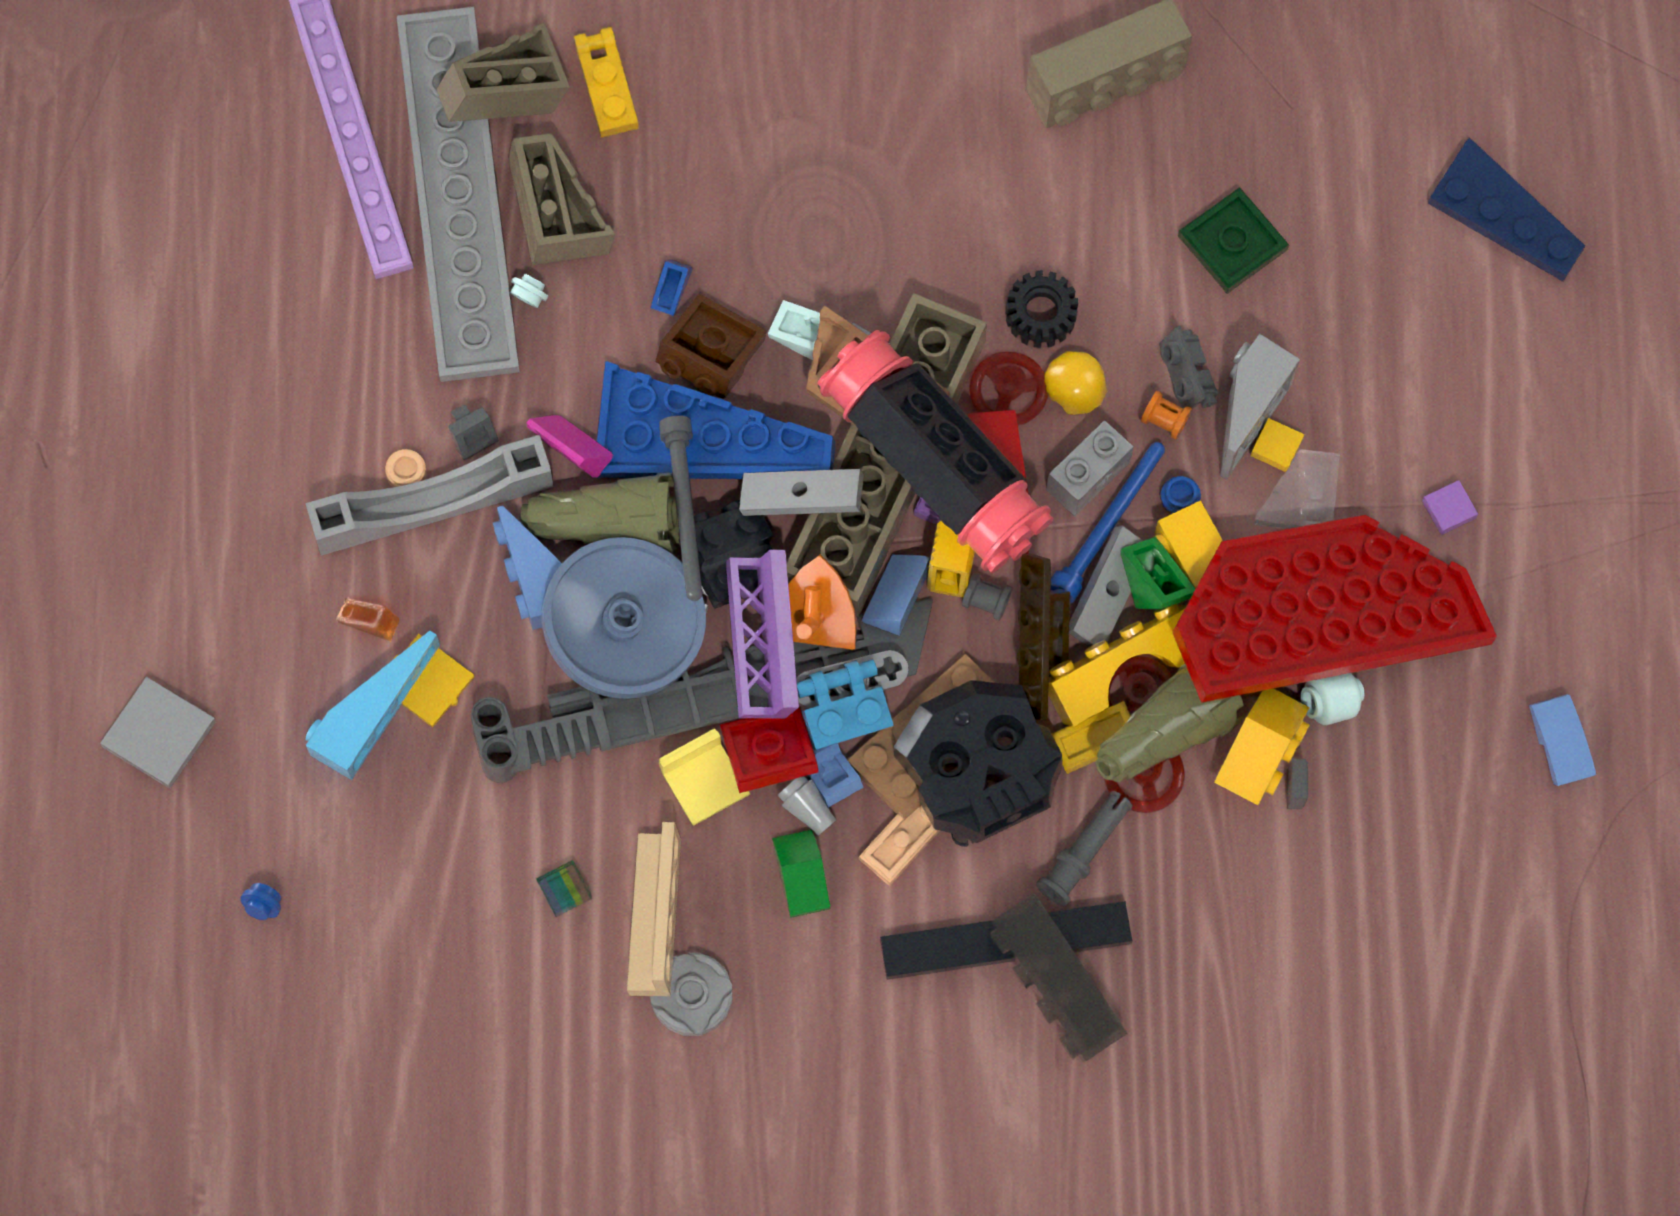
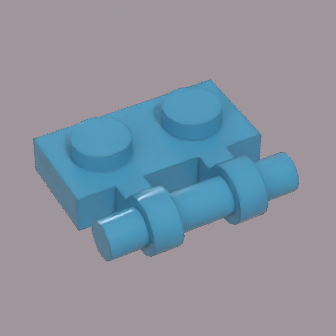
M873 659L862 663L854 660L845 663L842 669L826 674L818 671L809 674V679L797 682L799 698L814 695L816 700V707L802 711L814 750L894 726L882 686L868 691L865 689L863 679L878 675ZM849 684L852 696L831 702L828 690Z

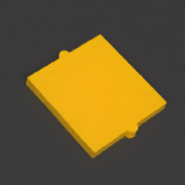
M418 634L408 647L420 639L422 635ZM438 648L403 700L402 705L433 728L451 705L456 706L458 704L457 698L474 679L475 675Z

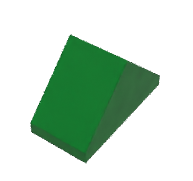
M1157 537L1121 549L1120 555L1136 609H1163L1191 599L1195 587Z
M813 830L772 838L790 918L830 910L822 857Z

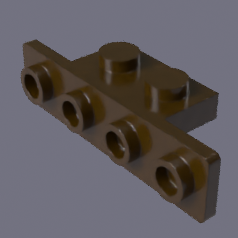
M1028 553L1022 554L1021 568L1019 570V582L1021 585L1020 609L1018 611L1020 640L1017 652L1019 685L1023 687L1034 718L1036 720H1047L1050 669L1069 660L1070 592L1062 589L1051 590V560Z

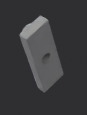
M860 469L744 473L739 510L743 516L860 512L864 475Z
M1124 526L1114 528L1069 622V634L1088 647L1104 640L1108 641L1131 593L1120 553L1122 548L1142 542L1143 540Z

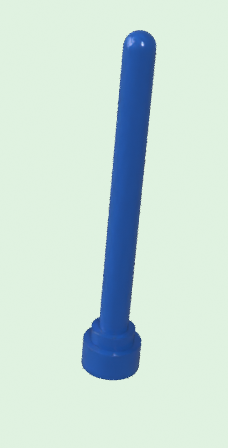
M1154 442L1150 445L1070 565L1063 567L1061 571H1055L1051 577V590L1062 589L1069 591L1070 603L1075 601L1082 590V574L1163 456L1165 447L1162 443Z

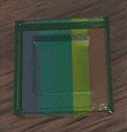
M573 860L536 878V882L555 918L592 899V895Z

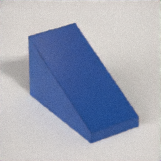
M673 260L665 261L650 308L674 316L693 267Z

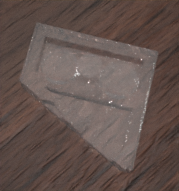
M1300 449L1263 507L1257 512L1254 525L1290 529L1333 521L1340 454Z

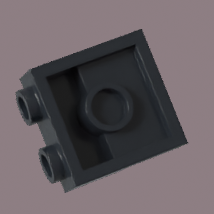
M740 500L727 504L722 508V514L710 518L707 512H703L694 516L701 585L714 609L729 604L726 560L730 557L761 558L769 550H773L770 541L774 535L764 516H743L739 510ZM738 569L739 582L752 593L758 587L757 570Z

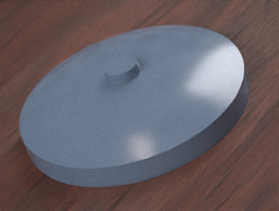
M618 537L603 539L590 543L571 554L553 575L546 590L542 606L544 638L552 657L559 667L582 687L594 693L613 698L629 699L649 696L675 683L683 676L696 658L702 645L706 628V611L703 596L698 601H691L686 596L683 563L662 547L635 538Z

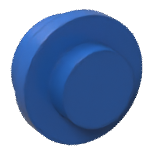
M1173 477L1166 481L1162 487L1160 494L1161 503L1168 512L1173 514L1200 501V488L1195 481L1188 477Z
M253 883L250 889L245 890L241 895L240 901L245 907L246 913L255 919L266 920L267 918H275L280 913L281 905L279 903L281 895L268 885Z

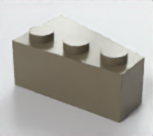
M543 22L536 25L528 33L521 36L516 34L509 37L501 45L494 48L486 47L453 62L437 87V92L449 122L552 114L570 86Z
M553 134L513 138L508 160L532 265L609 255L615 233L610 225L606 226L595 208V201L590 194H586L576 178L577 173Z

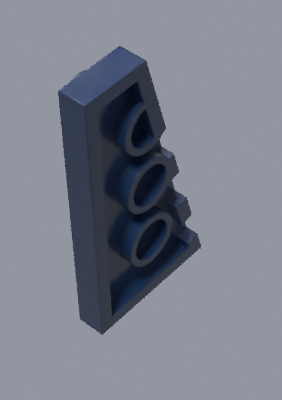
M1468 137L1428 201V204L1562 282L1568 276L1585 247L1572 232L1470 137Z

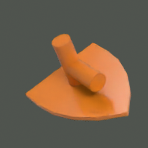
M820 554L804 565L788 584L793 642L855 650L856 618L849 591L838 572Z

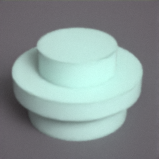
M524 274L522 279L513 277L511 283L514 286L510 294L535 308H538L541 301L546 302L548 295L542 292L545 284L527 274Z

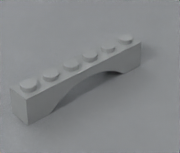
M540 435L500 446L467 465L426 480L381 490L342 492L305 504L322 556L553 487V481Z

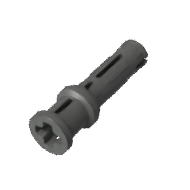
M1116 791L1110 792L1109 797L1071 848L1061 850L1056 856L1057 863L1046 878L1041 877L1037 881L1036 886L1039 891L1054 903L1061 906L1067 905L1070 901L1069 893L1080 879H1085L1090 874L1091 868L1089 863L1127 812L1132 809L1131 802L1124 797L1114 810L1119 802L1120 793Z

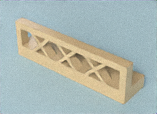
M662 822V834H638L627 981L629 996H671L681 838L675 822Z

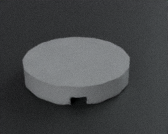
M701 953L677 955L673 957L671 996H651V1006L656 1018L668 1030L682 1036H701L715 1030L727 1018L732 1006V984L726 969L714 958Z

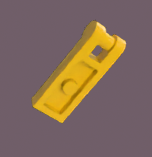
M612 27L600 29L599 34L586 36L585 33L574 35L575 48L601 138L639 129L638 119ZM604 48L606 57L592 60L590 52Z

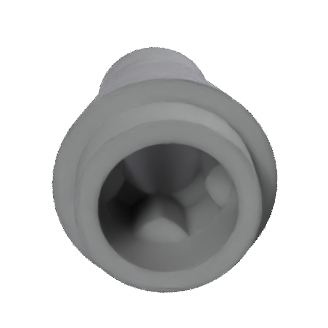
M805 776L796 778L778 794V797L784 802L781 806L810 827L818 836L837 820L831 814L812 779L808 781Z

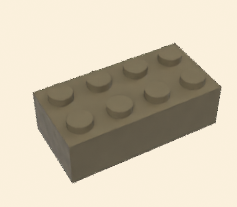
M1163 0L1031 56L1026 92L1046 129L1056 124L1058 126L1068 125L1084 112L1091 109L1093 111L1103 110L1110 106L1117 98L1124 95L1129 97L1136 96L1145 91L1152 83L1159 80L1168 82L1180 76L1186 68L1192 34L1174 1Z

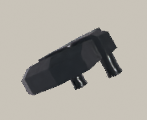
M970 680L920 704L893 747L894 757L919 787V802L933 828L951 833L952 840L957 845L963 847L969 846L968 840L972 844L974 842L979 843L1051 808L1054 788L1063 768L1062 753L1048 727L1036 723L1022 685ZM1002 737H1008L1012 740V743L1003 746L998 743V740ZM949 763L958 767L954 772H946L943 769ZM988 780L997 783L987 788Z

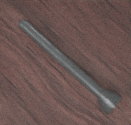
M670 416L659 422L660 439L665 443L666 448L670 449L686 596L691 601H698L702 597V585L686 447L693 436L690 418L686 416Z

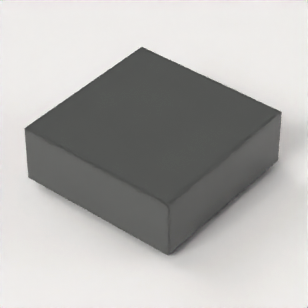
M1292 758L1287 769V809H1302L1308 799V762H1306V759Z

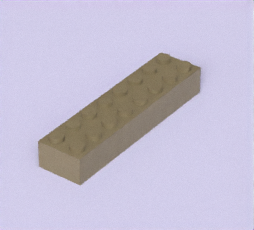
M913 293L893 335L890 346L901 357L909 356L913 360V365L919 363L934 381L950 391V398L957 404L986 342L987 322ZM851 425L834 461L833 470L860 469L864 478L860 512L809 514L786 565L789 584L804 565L821 554L838 572L849 591L855 609V616L859 617L915 496V492L904 477L888 464L885 457L869 439L865 438L857 427Z

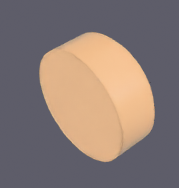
M403 449L396 451L386 462L385 472L388 482L392 487L419 482L426 478L425 462L421 455L413 450Z

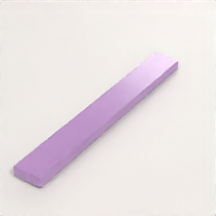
M289 0L375 279L413 269L409 250L330 0Z

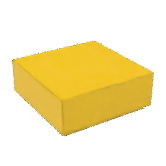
M1268 418L1252 450L1251 457L1287 473L1305 434Z

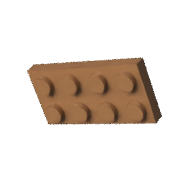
M966 654L892 719L894 726L877 732L847 759L859 777L904 820L921 806L919 802V787L894 757L893 747L920 704L970 680L994 682ZM951 763L943 767L946 772H954L958 768Z

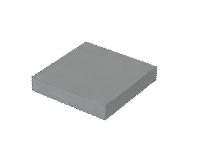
M146 677L100 744L102 748L170 789L216 721L214 717Z

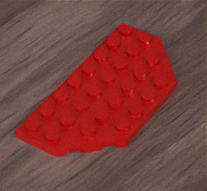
M1367 515L1221 541L1172 632L1201 703L1493 644L1497 635L1465 567L1453 561L1447 564L1428 554L1429 548L1403 534L1399 538L1378 527L1380 522Z

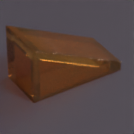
M345 598L336 621L391 642L400 619L386 606Z

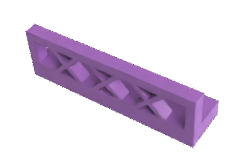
M769 550L761 558L730 557L726 560L739 718H786L799 708L785 550ZM738 569L757 570L758 587L752 593L739 582ZM758 593L760 601L755 597ZM748 604L761 615L762 625L756 632L750 629L742 619V611ZM761 633L763 634V640L759 637ZM744 636L748 638L746 643H744ZM752 643L764 654L765 665L759 671L746 661L745 650ZM765 671H766V679L762 676ZM747 675L752 678L749 682L747 679ZM755 682L768 694L769 707H750L748 690Z

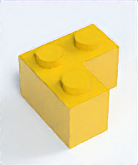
M1275 689L1263 690L1247 715L1214 783L1256 805L1260 803L1265 792L1273 795L1284 773L1277 770L1281 761L1284 760L1288 763L1291 761L1310 724L1303 721L1310 707Z

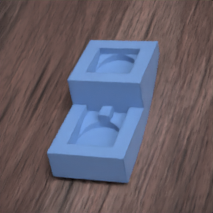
M1565 694L1530 704L1529 707L1538 742L1544 745L1553 784L1560 786L1597 775L1584 730L1570 695Z
M838 743L817 750L813 749L819 773L807 775V778L814 781L828 808L864 788L861 778L841 753Z

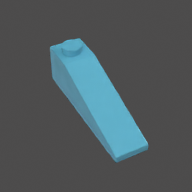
M432 631L427 632L329 710L323 720L317 719L306 735V740L308 741L306 747L310 756L352 780L402 705L403 700L440 647L437 634Z

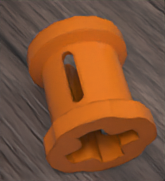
M1156 390L1143 413L1141 422L1146 425L1149 422L1170 432L1171 438L1176 440L1183 431L1191 415L1192 408L1189 406L1182 408L1162 398L1163 393Z

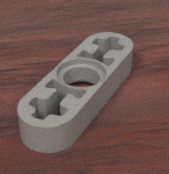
M888 650L805 671L796 676L797 682L803 681L805 678H809V674L822 671L824 674L825 672L842 669L845 663L854 660L862 663L873 659L876 667L880 668L884 665V658H888L890 664L897 663L899 671L893 673V681H889L887 675H880L871 678L875 686L869 687V678L863 679L866 691L881 686L885 690L900 685L906 679L908 664L903 655L896 651ZM841 686L833 688L836 696L830 697L833 702L852 696L851 691L844 690ZM809 696L804 698L798 697V703L801 707L813 708L817 706L816 700L811 701Z

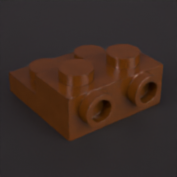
M699 293L660 342L655 362L660 364L661 370L671 378L682 376L694 383L698 392L710 396L716 395L724 400L743 376L746 364L765 341L767 330Z

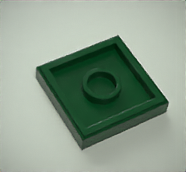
M1240 187L1178 232V237L1227 294L1285 253L1289 248L1287 241Z

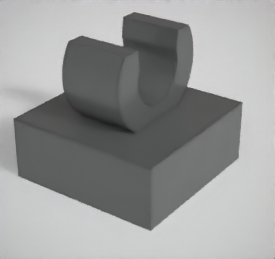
M464 404L451 412L456 422L450 424L448 429L455 447L463 460L499 441L491 419L483 407L471 413Z

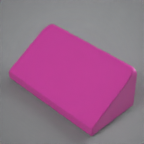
M552 415L530 418L526 422L527 427L536 436L540 435L543 442L593 478H597L613 458V454L562 416Z

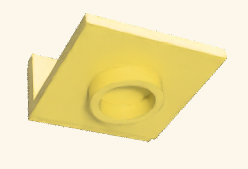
M715 728L659 758L661 772L693 826L750 795L749 791L739 793L729 757L721 745V736Z

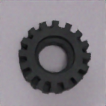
M1043 270L1036 271L1035 277L1031 278L1030 273L1023 275L1022 282L1017 279L1013 284V289L1009 291L1007 298L1006 322L1008 327L1012 326L1011 333L1015 338L1018 335L1022 336L1021 343L1028 345L1029 340L1035 342L1034 348H1041L1042 342H1047V347L1049 348L1055 345V340L1058 339L1061 343L1066 339L1067 333L1071 334L1077 318L1078 298H1075L1076 291L1074 287H1067L1068 280L1062 276L1060 281L1056 280V273L1051 271L1049 272V277H1044ZM1036 297H1046L1056 305L1057 314L1049 321H1036L1029 316L1026 306Z

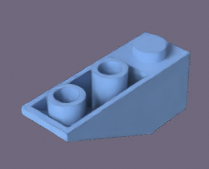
M504 506L497 507L499 521L493 522V527L499 546L507 544L510 558L504 559L510 583L518 581L521 594L515 596L521 620L529 618L532 630L542 628V606L545 593L553 575L562 563Z

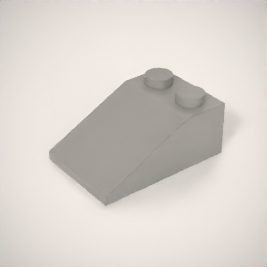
M1260 333L1252 345L1245 342L1233 361L1235 366L1229 375L1233 379V383L1229 393L1220 476L1226 480L1263 429L1267 419L1272 416L1290 390L1300 361L1298 357Z

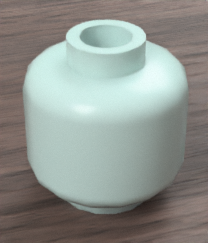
M1351 673L1306 682L1305 688L1301 691V703L1310 707L1306 714L1309 718L1314 719L1319 724L1330 725L1357 716L1365 693L1361 681Z

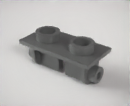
M1177 326L1159 343L1161 357L1170 374L1175 397L1179 400L1182 408L1189 406L1193 410L1200 402L1203 408L1211 407L1217 403L1216 396L1218 391L1209 369L1196 370V366H1203L1206 363L1197 335H1193L1192 330L1182 331L1181 327Z

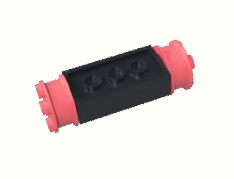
M876 330L860 344L855 340L850 342L838 354L837 357L840 362L819 379L817 384L821 387L820 393L824 397L832 396L844 409L843 418L847 422H853L859 432L869 439L880 451L888 464L895 468L912 486L914 492L923 498L939 515L941 521L951 528L956 535L959 534L957 542L961 546L968 544L983 560L981 568L984 571L996 572L1010 557L1014 561L1018 560L1022 554H1025L1031 548L1032 543L1029 539L1034 534L1038 535L1053 521L1054 518L1050 515L1051 509L1047 505L1040 507L1026 492L1027 483L1024 476L919 363L913 365V360L909 356L901 357L890 346V336L887 332Z

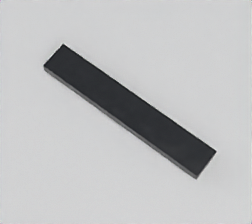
M1126 901L880 937L886 980L1130 945L1133 941Z

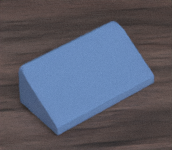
M892 554L862 618V622L900 636L928 576L931 558L919 555Z

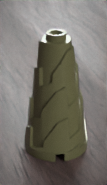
M657 473L655 476L617 480V483L581 486L579 490L540 493L538 497L529 498L528 504H522L521 524L525 528H529L533 535L541 539L575 540L590 544L608 538H635L653 543L674 554L678 549L673 544H679L680 536L675 496L669 495V487H674L673 474Z
M1184 663L1178 669V672L1163 683L1119 730L1100 745L1097 754L1098 759L1096 760L1098 772L1107 780L1121 782L1126 778L1127 781L1165 759L1173 758L1195 745L1205 744L1217 736L1223 737L1242 722L1244 715L1237 716L1236 711L1244 706L1241 695L1201 703Z

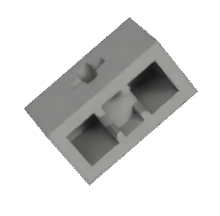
M1104 420L1049 473L1046 490L1069 512L1076 516L1130 463L1134 446Z

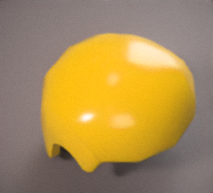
M1066 351L1051 361L1044 373L1046 391L1051 401H1055L1062 406L1067 414L1090 413L1102 404L1107 393L1102 366L1094 357L1086 352Z

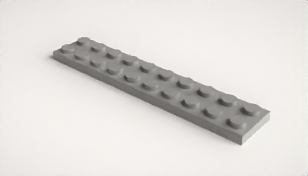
M474 7L397 16L440 382L518 373L519 364L488 119L449 122L437 92V87L453 62L480 51Z

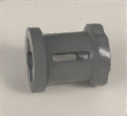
M974 573L965 592L962 606L965 608L974 606L992 613L994 619L1000 621L1008 605L1013 587L1006 585L1004 588L982 580L981 574Z

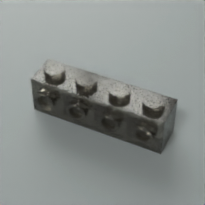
M1035 893L990 922L994 928L989 933L991 939L1002 954L1007 951L1010 952L1018 964L1012 968L1015 975L1025 989L1030 986L1034 988L1041 999L1035 1003L1048 1024L1056 1021L1064 1033L1059 1038V1041L1072 1059L1079 1056L1082 1062H1086L1128 1034Z

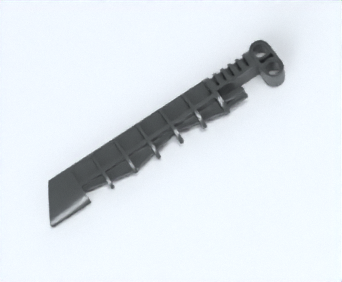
M925 598L915 601L900 636L863 623L862 618L865 613L859 614L857 621L861 635H856L855 650L793 642L796 676L805 671L888 650L896 651L904 656L908 664L907 677L916 675L933 599ZM755 645L745 650L746 661L759 671L765 665L764 654ZM723 647L721 649L724 660L691 676L686 671L675 683L649 696L629 699L613 698L594 693L584 687L547 695L553 719L512 728L508 710L501 700L494 697L482 698L473 705L471 710L473 735L482 770L491 781L505 783L512 780L517 772L531 769V764L540 762L541 766H545L547 760L555 759L557 763L561 762V757L570 755L571 759L576 758V753L585 752L586 755H590L591 750L600 748L602 752L737 719L739 715L734 655L731 656L728 647ZM884 658V665L877 668L878 675L869 677V686L875 685L871 678L880 675H887L889 681H893V673L899 671L898 664H890L888 658ZM765 671V672L763 673V675H762L765 679H766V671ZM747 675V679L749 682L752 678ZM755 682L748 690L750 707H769L768 694ZM849 684L841 686L844 690L851 691ZM830 689L829 696L836 695L833 689ZM814 695L809 696L810 700H815ZM487 716H494L500 719V722L493 727H486L480 723ZM497 753H504L510 757L503 764H495L490 761V758Z

